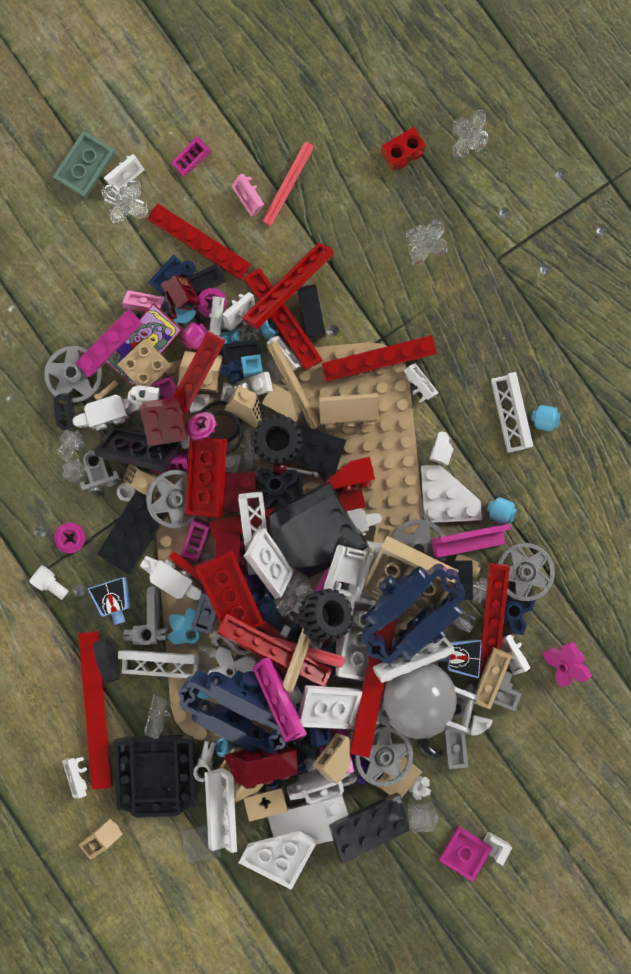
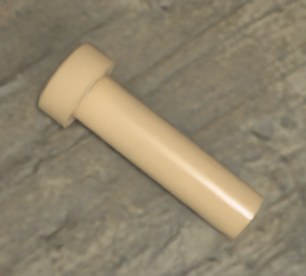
M114 380L100 393L93 395L96 400L102 399L119 384Z

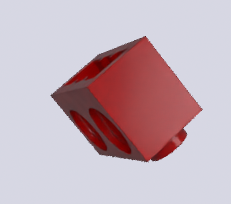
M415 127L383 144L381 154L392 171L395 169L400 170L412 159L415 161L424 155L426 145ZM408 144H415L416 148H409ZM398 153L400 157L394 158L391 154Z

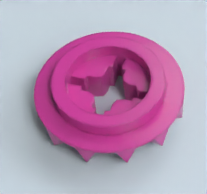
M208 288L198 296L201 301L197 305L199 312L204 317L210 319L209 313H211L212 307L208 308L209 304L206 300L213 301V296L225 298L223 313L227 306L225 295L215 288Z
M208 412L196 414L187 424L186 430L188 435L194 441L196 439L202 441L204 437L209 438L210 433H215L216 419ZM198 426H206V428H198Z
M65 523L55 532V544L64 553H75L82 549L83 544L86 542L83 529L75 523ZM73 533H75L73 539L76 543H73L71 541L66 543V540L68 539L66 534L72 535Z

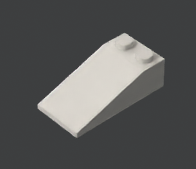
M345 596V600L348 599L350 602L349 607H352L351 615L353 620L350 621L352 626L348 629L349 632L343 635L342 638L336 639V654L344 656L345 659L342 668L336 667V676L364 681L369 655L367 653V646L362 641V630L368 624L363 617L377 602Z
M342 794L314 804L304 802L288 807V812L269 816L268 820L273 837L300 831L316 839V844L333 841L329 824L349 814Z

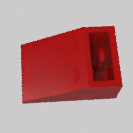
M370 457L350 461L325 483L330 481L336 491L340 490L341 493L351 491L352 487L359 486V489L371 487V483L375 481Z

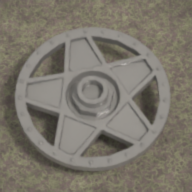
M67 346L59 349L50 357L45 367V382L55 397L60 393L69 394L73 389L84 395L72 398L73 403L89 399L98 390L102 380V368L100 367L96 371L98 372L97 381L92 388L88 381V376L76 364L80 359L78 351L83 353L87 351V349L80 346ZM67 352L64 363H53L59 355ZM49 373L60 379L56 391L50 382Z
M181 470L163 472L152 481L148 488L146 496L148 511L156 522L165 527H184L190 524L194 518H197L196 515H192L183 522L184 511L186 510L187 472ZM173 474L183 475L175 484L164 478ZM157 486L161 496L151 503L154 487ZM168 512L171 523L162 521L156 514Z
M414 519L399 526L392 538L431 557L434 553L430 539V526L441 537L445 536V534L436 524L428 520ZM420 523L414 534L401 531L409 525ZM443 556L441 560H446L447 556Z
M520 543L508 548L498 561V564H503L504 559L511 553L513 565L510 566L509 581L515 582L516 595L509 589H507V595L520 601H532L545 595L551 588L555 577L554 564L549 554L543 548L531 543ZM521 547L532 548L539 552L528 558ZM546 560L550 568V578L540 571ZM532 585L544 588L538 594L527 597Z
M382 726L375 728L374 734L378 733L376 743L372 744L370 758L363 757L370 761L366 773H364L361 767L360 756L355 755V764L358 772L367 782L375 786L384 787L398 783L407 775L413 761V750L410 741L405 735L399 733L393 727L387 728ZM390 732L399 735L404 742L392 743ZM408 754L407 763L402 771L398 760ZM383 772H386L393 778L388 781H376Z

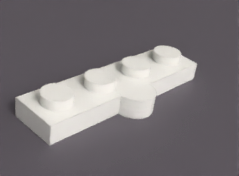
M444 637L436 644L433 642L427 644L407 661L398 656L391 663L383 662L373 666L376 676L383 683L402 674L410 673L412 670L422 666H427L439 659H444L454 654L455 651L453 645Z

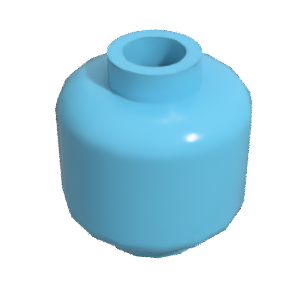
M540 405L537 411L533 410L531 421L535 422L536 429L553 431L555 427L558 428L561 413H558L556 407Z
M498 497L495 501H490L487 511L490 512V520L502 525H506L509 522L512 523L517 513L515 504L501 497Z

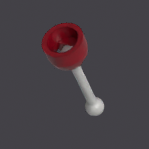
M274 464L272 473L274 475H281L285 469L293 468H287L286 464ZM294 469L299 474L311 475L313 478L319 476L318 471L315 470L310 472Z

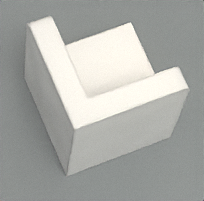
M488 832L483 841L493 847L489 855L497 863L504 865L512 847L508 842Z

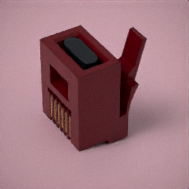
M174 275L171 279L165 280L161 284L171 316L174 319H177L175 306L177 309L191 311L201 303L188 278Z

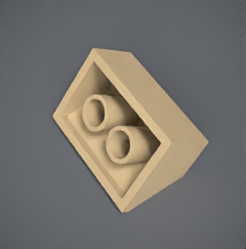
M378 393L320 397V425L325 426V429L336 428V425L344 424V427H354L355 423H363V426L375 425L374 422L379 420Z

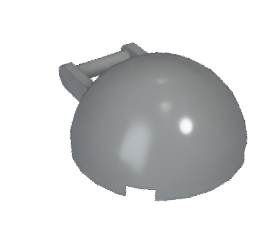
M430 663L427 666L412 670L410 673L402 674L390 681H385L381 706L390 719V725L399 733L409 738H431L445 729L469 735L470 729L468 726L473 705L477 701L478 696L454 687L448 674L439 666ZM457 697L466 700L461 725L451 722L456 711Z

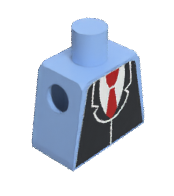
M127 577L88 588L102 617L111 614L114 625L125 622L122 610L131 608Z
M482 640L449 641L453 645L455 653L437 661L446 662V669L448 671L479 678Z

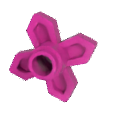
M574 642L563 645L561 651L551 648L543 652L547 664L558 668L555 679L560 687L570 685L573 682V678L578 682H583L592 677L588 667L583 665L584 655L577 649Z

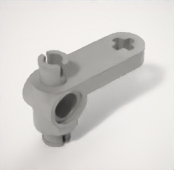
M149 586L147 589V625H135L133 629H125L124 635L129 634V636L124 637L125 642L133 641L134 645L158 644L159 640H168V635H163V633H168V629H160V594L157 586ZM146 630H150L151 632V638L149 640L145 638Z

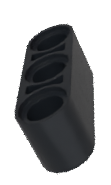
M316 284L302 286L297 292L306 336L309 340L326 337Z

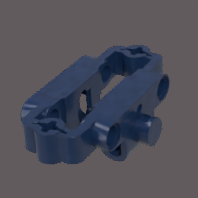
M435 564L427 572L421 566H418L409 575H403L397 581L391 575L387 576L378 586L383 592L379 597V601L363 617L368 624L362 630V641L367 646L368 655L375 659L379 658L384 663H391L399 655L407 661L430 641L434 644L438 643L447 633L445 628L457 619L463 611L459 603L465 598L464 586L460 582L458 572L451 568L447 569L442 564ZM440 577L444 590L454 593L445 597L437 605L431 602L407 623L405 633L390 649H387L384 638L379 634L373 633L381 630L389 622L392 623L421 597V594L433 583L434 579Z
M238 670L232 678L215 671L209 675L202 671H196L193 676H189L178 692L181 698L180 706L192 713V720L196 724L250 752L263 750L274 754L278 749H283L287 743L282 736L258 679L252 671L243 673ZM202 691L207 696L217 700L219 704L216 705L208 700L201 699L197 695ZM255 720L263 725L272 727L271 734L253 724L252 721Z

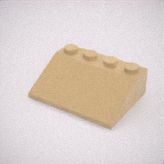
M387 536L365 580L362 593L379 601L380 596L372 591L382 595L383 592L378 586L389 575L397 581L403 575H409L418 566H421L426 572L435 564H442L447 569L454 568ZM437 577L434 579L433 583L421 594V597L403 613L414 618L431 602L437 605L447 597L449 592L445 591L442 587L441 578Z

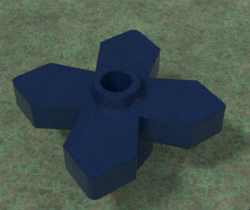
M507 595L504 622H508L511 632L519 635L524 634L527 624L522 615L533 610L536 600L514 601V598ZM510 607L513 608L512 614H509Z

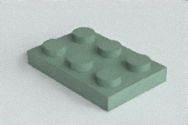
M83 130L53 178L86 199L116 154V151Z

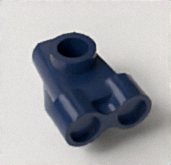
M235 360L221 366L220 372L222 376H227L230 384H235L244 379L241 372L243 369L241 361Z
M263 582L255 589L249 587L257 606H261L263 603L268 604L275 599Z

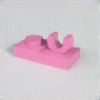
M241 174L238 175L232 184V188L252 217L259 213L264 203L255 191L257 185L251 186L250 184L252 178Z
M127 291L122 305L124 309L146 312L155 303L162 310L165 297Z

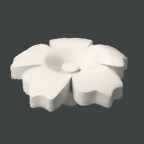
M418 776L409 788V792H413L412 795L416 800H421L422 796L430 795L431 790L427 788L430 786V780L427 777L422 778Z

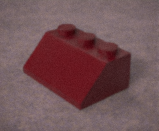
M287 746L283 749H278L274 754L263 750L250 752L246 749L224 754L235 782L246 789H253L258 784H271L273 780L277 779L286 780L290 776L298 774L297 750Z

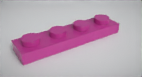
M127 309L86 351L76 364L88 377H91L143 323L131 310Z

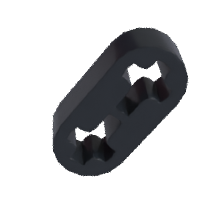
M60 393L53 401L55 419L60 429L67 430L74 426L72 421L75 417L73 399L67 393ZM62 397L64 400H67V404L64 407L62 403H59ZM65 416H66V419H69V420H70V422L67 423V425H66L65 422H62V419H63Z

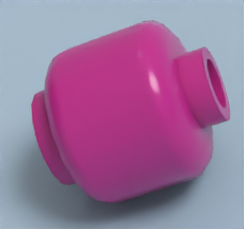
M192 322L181 332L182 338L180 340L189 350H197L208 330L202 323L198 325Z

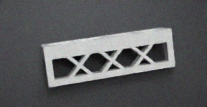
M512 372L506 376L491 379L507 453L533 447L517 373ZM506 380L508 389L503 393L498 390L496 382ZM504 398L511 401L512 407L509 412L502 408L501 403ZM509 416L516 421V426L513 430L508 428L505 423ZM512 435L520 438L521 446L511 448L510 439Z
M262 491L239 494L238 500L245 552L249 548L258 529L263 527L267 531ZM259 497L260 504L254 510L248 505L247 499ZM254 515L262 519V523L258 528H255L250 523ZM247 561L248 575L256 574Z
M138 650L118 651V659H122V673L188 678L193 676L199 669V655ZM128 660H136L139 666L134 670L127 669ZM147 661H154L158 667L153 671H149L144 664ZM169 662L173 663L177 668L172 672H167L163 665ZM184 664H193V674H186L181 667Z
M223 768L205 772L209 849L214 851L226 848L231 853L237 852L233 775Z

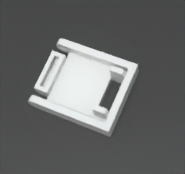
M338 545L323 589H336L339 591V594L343 593L345 596L360 598L373 554ZM340 582L349 583L348 590L340 589L342 585Z

